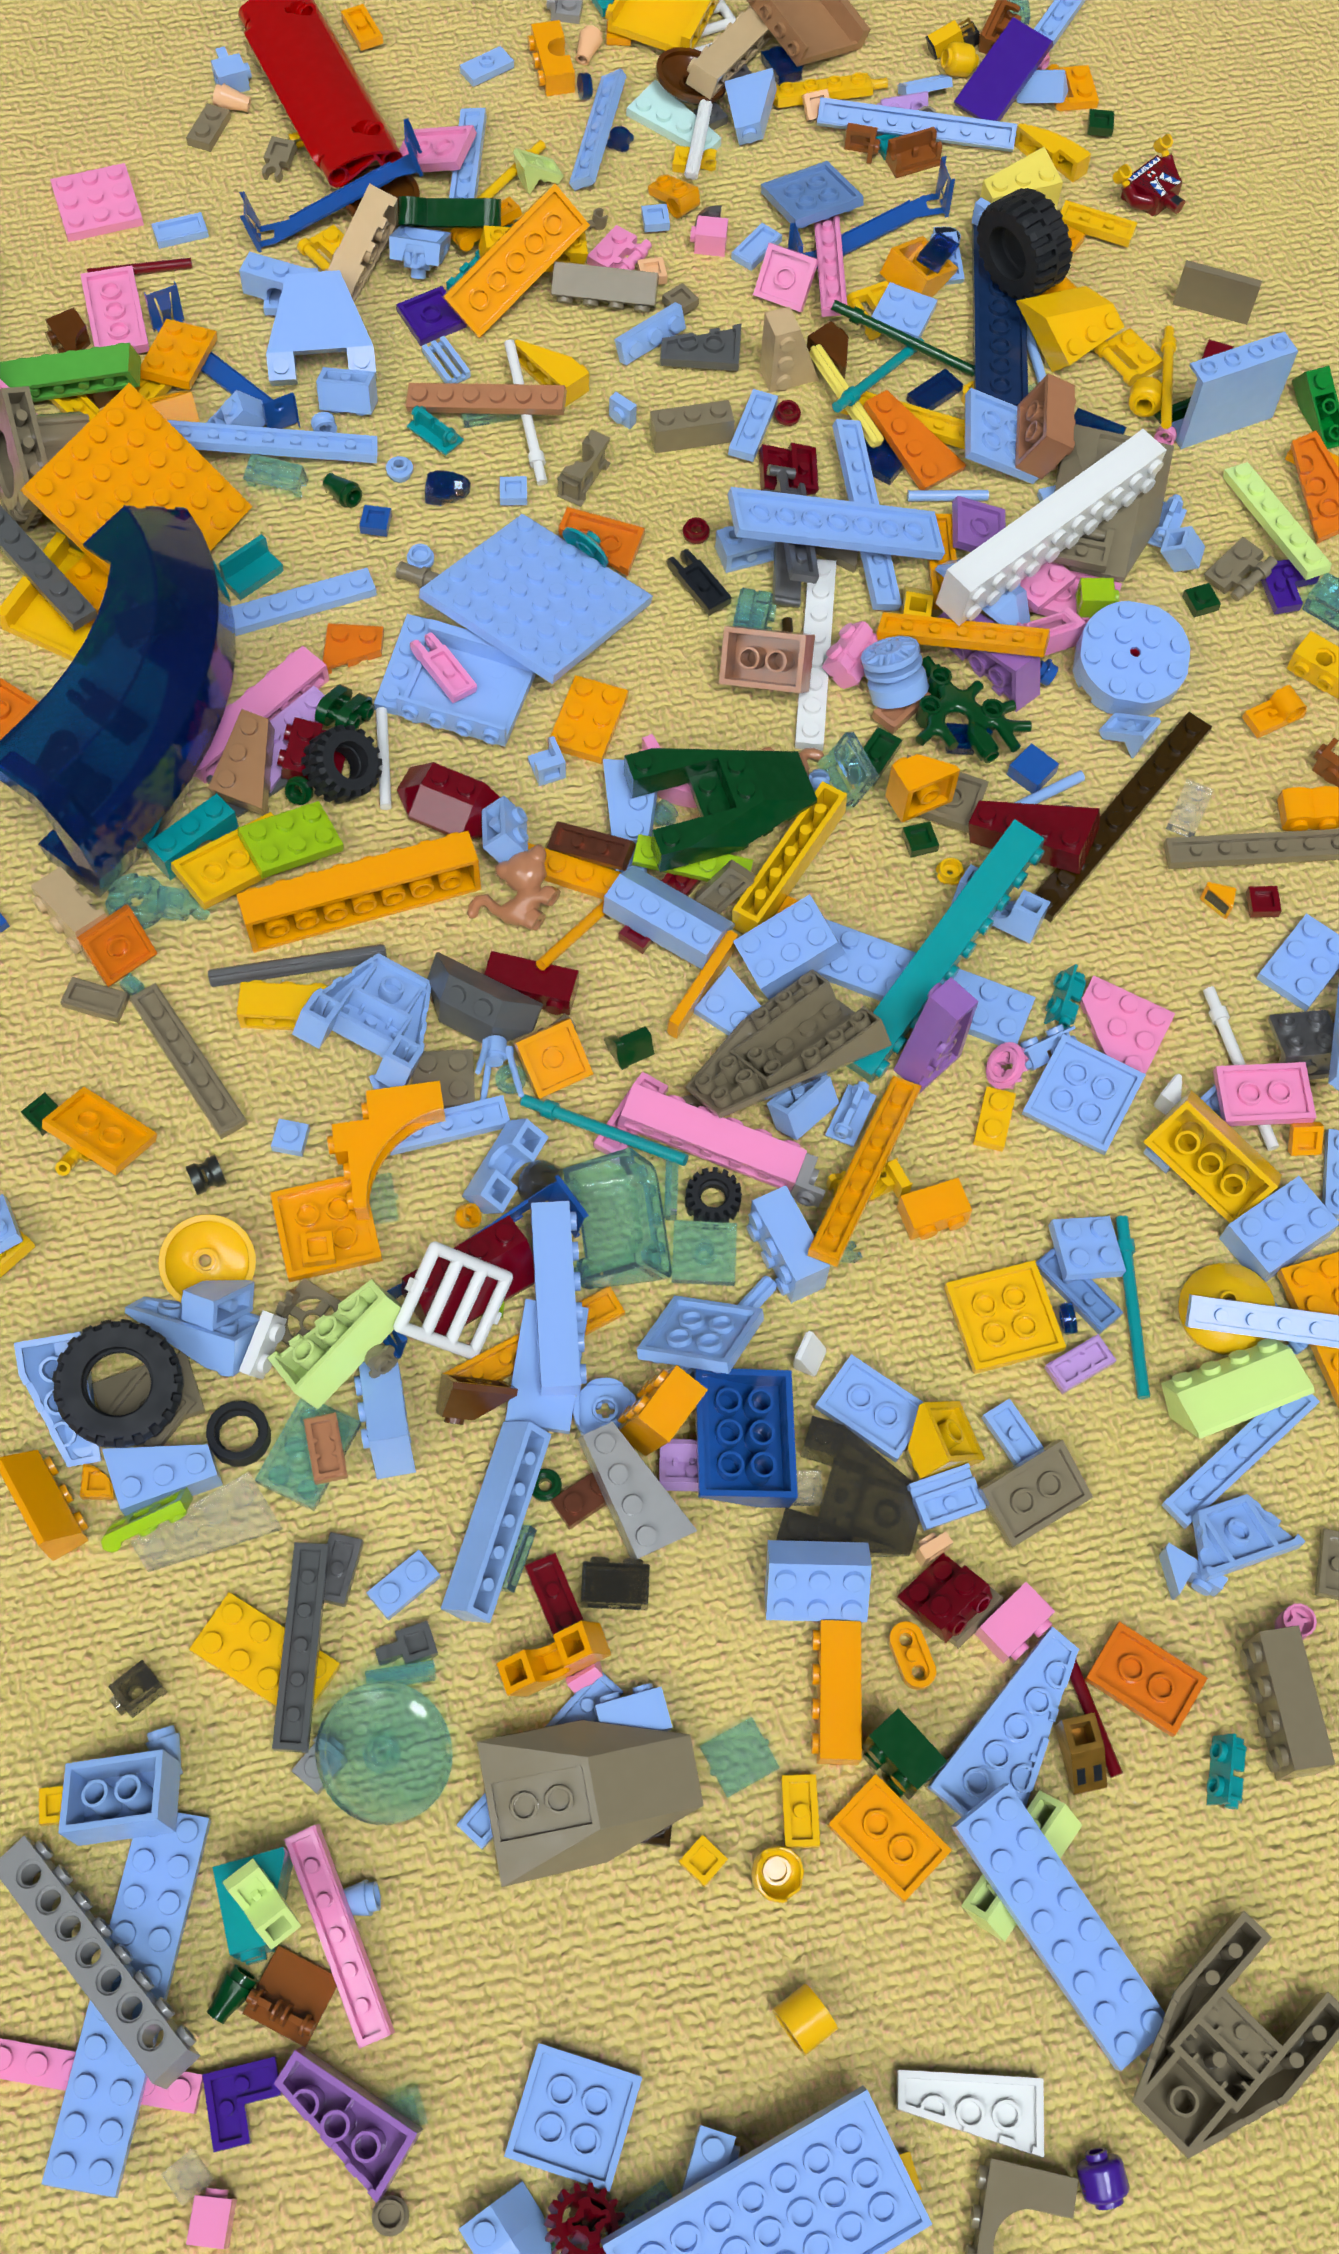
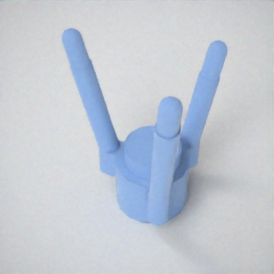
M491 1035L482 1040V1049L475 1073L479 1075L485 1063L480 1100L487 1098L491 1068L502 1066L506 1059L509 1063L517 1094L520 1098L524 1096L514 1059V1047L507 1046V1040L499 1035Z

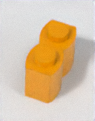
M1320 786L1311 789L1292 787L1281 791L1277 802L1282 830L1307 831L1308 829L1326 830L1339 828V787Z

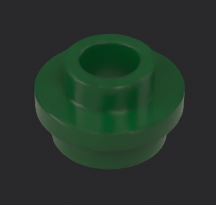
M303 776L290 778L285 786V795L291 803L304 805L313 797V787H308L306 782L309 780Z
M540 1469L532 1496L541 1502L551 1501L561 1492L562 1482L560 1476L551 1469ZM547 1481L551 1483L552 1487L548 1491H543L539 1488V1485Z

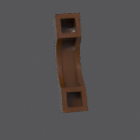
M74 307L45 319L48 331L45 332L46 338L52 348L57 347V353H64L69 350H84L91 344L86 325ZM122 389L85 395L100 409L106 406Z

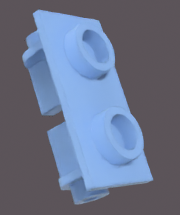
M1175 494L1168 498L1167 503L1163 502L1159 526L1155 529L1148 544L1162 548L1166 531L1181 527L1187 510L1182 508L1183 501L1180 495Z
M1060 1024L1046 1030L1047 1036L1040 1040L1037 1039V1036L1021 1042V1047L1025 1049L1024 1054L1029 1058L1025 1063L1026 1068L1033 1071L1047 1064L1050 1060L1047 1051L1050 1050L1053 1054L1063 1034L1077 1040L1074 1035L1070 1036L1069 1031L1076 1029L1075 1026L1064 1028Z
M859 1081L858 1084L853 1086L848 1084L825 1136L854 1147L877 1096L870 1093L868 1090L870 1086L866 1082Z

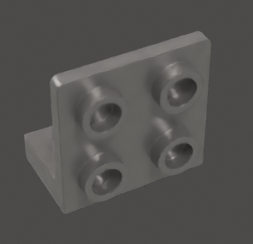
M1318 1010L1270 1015L1268 1022L1281 1051L1279 1063L1306 1062L1309 1080L1329 1078L1334 1025L1328 1011Z

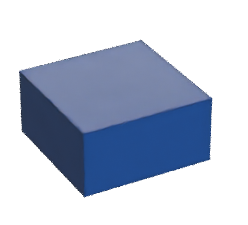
M1031 743L1009 765L1007 776L1032 794L1039 791L1056 774L1059 763Z

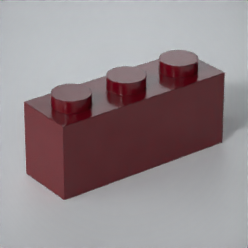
M491 951L484 975L542 1003V1009L554 1015L564 1013L570 1015L579 986V970L552 964L545 970H541L537 967L534 960Z

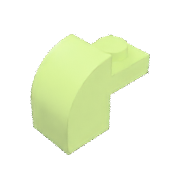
M251 1859L223 1881L227 1891L245 1912L254 1929L271 1950L301 1927V1924L282 1895L254 1859Z

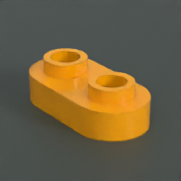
M900 1622L893 1627L888 1640L900 1675L909 1688L914 1690L926 1689L936 1677L935 1663L921 1629L912 1622ZM901 1636L909 1637L911 1645L903 1646L899 1638ZM920 1668L924 1676L920 1679L915 1678L912 1674V1669Z

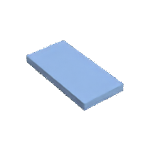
M525 1299L511 1383L512 1386L518 1389L517 1396L508 1401L505 1422L530 1421L545 1431L570 1434L576 1395L541 1396L536 1300ZM582 1307L583 1321L577 1322L578 1333H584L585 1338L589 1308ZM579 1352V1362H580V1364H581L582 1352Z

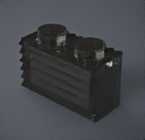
M591 1557L590 1562L584 1561L582 1567L581 1608L648 1611L650 1565L643 1564V1560L626 1558L623 1560V1563H610V1559L606 1557Z

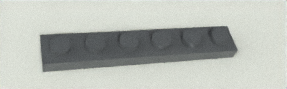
M0 505V549L74 631L98 617L96 609Z
M294 1542L273 1734V1751L309 1752L330 1548L328 1544Z

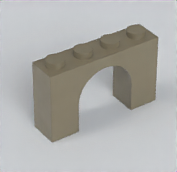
M985 2158L984 2165L979 2164L976 2174L975 2186L981 2189L979 2204H973L970 2215V2228L975 2229L973 2244H967L965 2254H994V2239L999 2226L1009 2215L1016 2211L1030 2209L1073 2219L1079 2179L993 2158Z

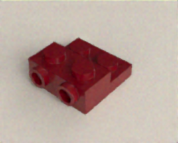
M294 717L293 725H286L283 741H287L288 745L286 750L280 749L277 766L282 767L281 778L289 780L294 776H303L302 770L306 768L305 765L301 764L302 757L306 756L303 751L310 744L309 741L312 738L326 731L322 729L323 724ZM335 751L334 763L337 770L342 774L345 757L340 752Z
M942 1553L897 1596L898 1603L945 1643L953 1636L959 1635L965 1629L967 1622L977 1613L983 1612L993 1598L988 1583L966 1565L960 1567L945 1553Z

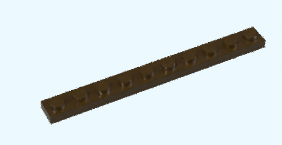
M1188 712L1100 816V828L1080 874L1056 868L1035 893V895L1050 901L1044 916L1046 920L1051 923L1206 738L1211 731V725L1191 712Z

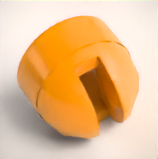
M468 1203L456 1208L454 1221L460 1228H476L481 1223V1211L476 1204Z

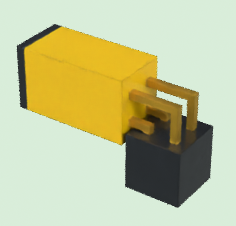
M967 18L959 24L953 20L925 38L928 49L936 60L941 57L943 49L953 41L969 43L974 47L977 46L980 41V34L974 23L970 21V18Z

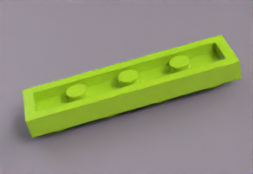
M638 834L632 865L659 871L651 850L652 837ZM726 854L663 872L708 882L731 859L750 872L753 860Z

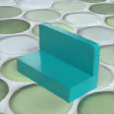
M262 534L219 563L223 584L240 601L284 571L283 564L269 552L267 540Z

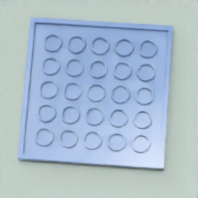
M524 514L518 516L420 588L419 591L420 599L551 684L556 682L651 604L653 595L607 566L604 568L599 561L586 555L574 545L567 544L564 539Z

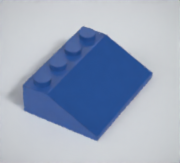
M694 1369L695 1380L708 1389L696 1405L698 1497L760 1508H790L798 1498L792 1370L731 1369L730 1373L726 1374Z

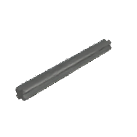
M384 944L210 969L208 971V979L212 987L250 982L252 980L357 966L378 953L387 957Z

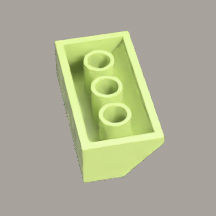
M1269 1338L1259 1341L1256 1346L1246 1350L1233 1351L1228 1357L1221 1360L1203 1363L1200 1368L1191 1372L1178 1373L1171 1380L1161 1383L1169 1417L1199 1439L1315 1393L1313 1384L1292 1349L1276 1339Z

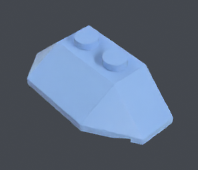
M959 560L947 561L938 565L935 570L944 577L946 570ZM1020 584L1013 591L1003 593L993 606L987 605L982 609L999 624L1016 626L1018 622L1021 624L1031 622L1027 593Z

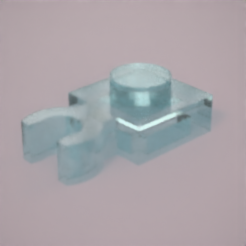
M159 886L157 890V917L187 921L190 916L189 914H191L198 920H206L210 911L202 910L195 898L189 897L187 889Z

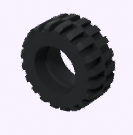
M1029 188L1017 189L988 205L982 212L977 225V231L979 232L977 244L980 246L979 255L980 258H983L985 270L990 273L991 280L999 285V289L1003 293H1008V296L1020 300L1035 297L1061 283L1070 269L1073 254L1070 251L1072 241L1067 233L1069 229L1062 220L1063 215L1060 210H1056L1053 201L1046 199L1045 194Z
M126 1319L115 1322L111 1320L101 1321L100 1325L94 1327L90 1325L83 1329L81 1335L77 1338L73 1337L67 1343L68 1347L64 1353H60L57 1359V1369L53 1371L52 1378L54 1382V1391H52L54 1401L57 1404L58 1412L62 1419L76 1434L86 1441L105 1448L139 1446L146 1443L150 1438L158 1436L163 1432L165 1426L174 1419L183 1398L184 1377L177 1354L166 1338L159 1332L157 1333L152 1330L150 1326L143 1323H133L131 1320ZM116 1353L129 1354L141 1360L147 1367L151 1378L150 1392L145 1402L137 1410L125 1415H110L100 1411L93 1405L87 1392V1380L93 1366L102 1358Z

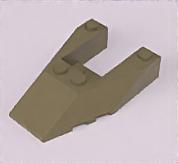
M1245 1911L1232 1916L1209 1943L1175 1989L1131 2101L1187 2159L1228 2137L1231 2133L1245 2125L1258 2120L1273 2109L1286 2104L1339 2041V2002L1329 1992L1316 1994L1278 2040L1227 1992L1230 1986L1272 1938Z

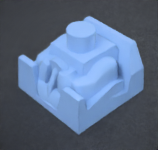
M400 225L389 236L390 259L404 261V267L411 268L412 278L425 279L426 270L429 271L433 266L442 264L450 247L451 232Z

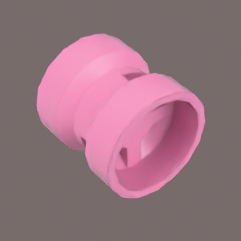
M1293 1604L1277 1616L1274 1626L1275 1629L1299 1625L1302 1639L1304 1640L1315 1630L1317 1620L1313 1610L1308 1606Z

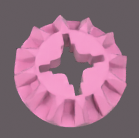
M1006 1042L993 1050L986 1065V1076L993 1087L1000 1090L1006 1088L1014 1089L1016 1082H1022L1021 1075L1023 1072L1028 1071L1025 1063L1029 1060L1024 1054L1025 1049L1013 1042ZM1010 1063L1013 1065V1067L1011 1069H1007V1071L1001 1067L1002 1065L1006 1066V1064L1009 1065Z

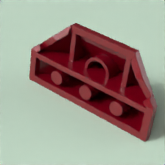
M435 762L410 767L397 788V794L409 820L446 835L453 832L469 831L471 839L482 838V809L501 798L486 783Z

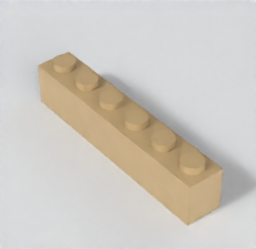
M750 4L745 12L741 11L733 24L730 22L722 35L718 34L714 38L710 47L705 46L698 58L694 57L687 68L689 75L686 84L710 100L725 86L724 81L731 80L773 37V34Z

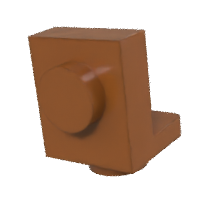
M848 123L844 149L868 153L866 163L871 164L873 154L878 155L881 139L876 138L878 127Z
M1333 738L1328 746L1323 743L1315 753L1313 758L1317 761L1312 771L1323 777L1328 783L1339 787V756L1333 752L1339 740Z

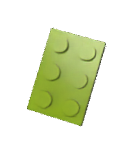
M319 801L238 827V836L262 879L342 852L344 849L341 838Z

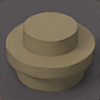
M389 2195L381 2198L375 2204L372 2211L373 2226L377 2232L384 2236L398 2235L405 2229L409 2221L408 2206L398 2196Z

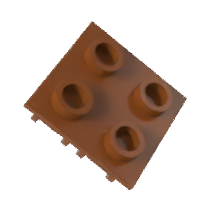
M278 1945L256 1989L250 1991L246 1999L248 2004L242 2014L306 2048L337 1988L332 1973Z

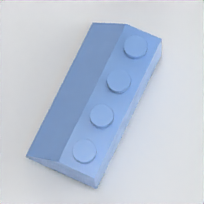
M636 866L619 874L604 896L603 913L629 926L644 937L650 938L651 941L700 969H703L726 932L732 930L735 926V923Z

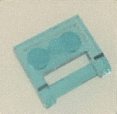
M845 732L829 754L822 757L818 762L820 769L825 770L829 774L833 786L847 793L846 810L855 807L879 778L854 732ZM837 764L839 765L849 785L851 786V791H849L840 773L838 772L836 768Z

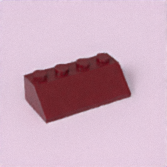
M510 1215L454 1247L456 1250L508 1270L513 1274V1280L503 1300L504 1302L535 1284L533 1252L528 1240ZM441 1257L437 1258L414 1310L422 1323L427 1316L450 1264V1261ZM462 1267L436 1325L435 1333L443 1336L447 1335L474 1274L473 1270ZM418 1269L402 1278L401 1294L404 1298H406L408 1290L405 1289L410 1277H415ZM486 1276L465 1325L484 1314L498 1280Z

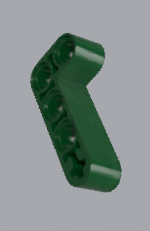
M398 196V224L425 228H483L484 225L501 227V199Z

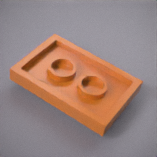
M1119 1621L1084 1680L1173 1738L1208 1678Z

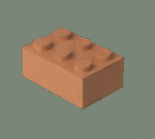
M1048 373L1017 405L1015 468L1043 479L1050 471L1057 467L1058 463L1066 455L1071 454L1075 446V385Z
M724 626L719 684L793 693L809 692L815 634L743 626Z

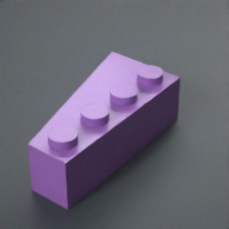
M945 612L937 617L951 619ZM981 613L974 620H972L976 622L996 623L994 620H990ZM948 647L962 661L967 658L976 675L980 678L985 675L994 684L992 690L997 695L1005 694L1010 700H1014L1016 703L1015 712L1040 695V657Z
M952 977L943 985L937 983L929 991L924 1009L894 1068V1071L904 1080L921 1085L920 1093L961 1056L979 1002Z
M303 2046L295 2049L274 2085L305 2121L312 2125L328 2148L331 2147L343 2161L346 2169L354 2178L356 2177L367 2189V2193L377 2203L385 2195L423 2128Z

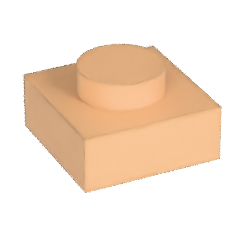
M828 89L802 95L807 121L818 118L820 97L829 98Z
M663 257L637 260L638 271L658 273V285L667 284V272Z
M946 1531L939 1536L931 1533L918 1543L920 1547L914 1557L920 1566L923 1567L938 1558L942 1553L949 1551L953 1541Z

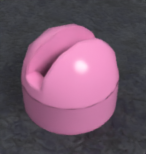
M1159 426L1155 432L1154 439L1159 443L1173 445L1177 432L1173 426L1168 429Z

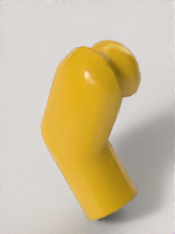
M71 1147L56 1163L55 1170L59 1175L65 1176L71 1172L80 1159L85 1162L90 1161V1159Z

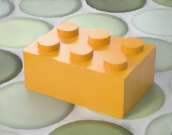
M675 1365L668 1371L662 1369L650 1381L647 1380L637 1392L636 1396L640 1398L639 1401L636 1400L631 1406L628 1405L619 1416L617 1421L621 1425L618 1429L634 1448L644 1456H647L671 1441L708 1389L678 1365Z

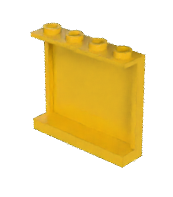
M614 0L613 4L608 5L605 18L608 20V31L664 51L677 47L695 49L720 0Z
M59 532L53 536L43 549L45 555L63 574L86 555L71 548L67 536ZM23 575L0 605V626L2 630L88 668L93 660L100 656L102 648L107 641L115 636L117 626L114 617L132 611V607L136 602L122 590L110 608L90 627L84 625L74 631Z

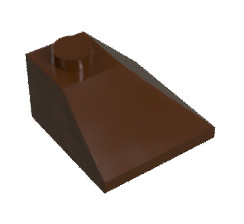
M441 1374L436 1413L441 1417H445L444 1422L463 1425L464 1419L475 1420L517 1396L518 1389L500 1380Z

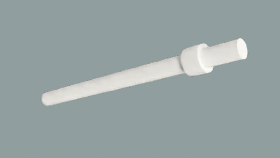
M512 339L506 340L504 345L513 383L524 384L515 341ZM521 414L530 452L528 454L529 463L534 469L537 485L542 486L548 482L544 469L546 463L544 453L539 447L532 415Z
M1214 986L1204 989L1203 993L1210 1008L1209 1016L1212 1023L1218 1027L1232 1064L1246 1065L1228 1022L1230 1016L1226 1006L1221 1005ZM1257 1125L1267 1150L1277 1149L1279 1144L1271 1125Z

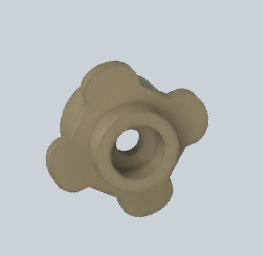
M378 1344L367 1352L365 1363L370 1368L369 1376L371 1378H377L381 1374H386L396 1366L398 1359L393 1354L395 1348L392 1345Z

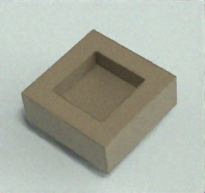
M681 283L662 295V303L667 307L674 302L682 305L684 315L698 307L699 298Z

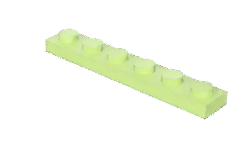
M1248 462L1224 469L1223 479L1305 580L1330 572L1332 563Z

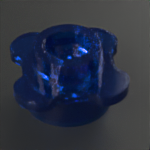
M623 126L614 127L610 131V138L607 140L606 146L617 151L626 152L629 150L630 142L634 140V135Z

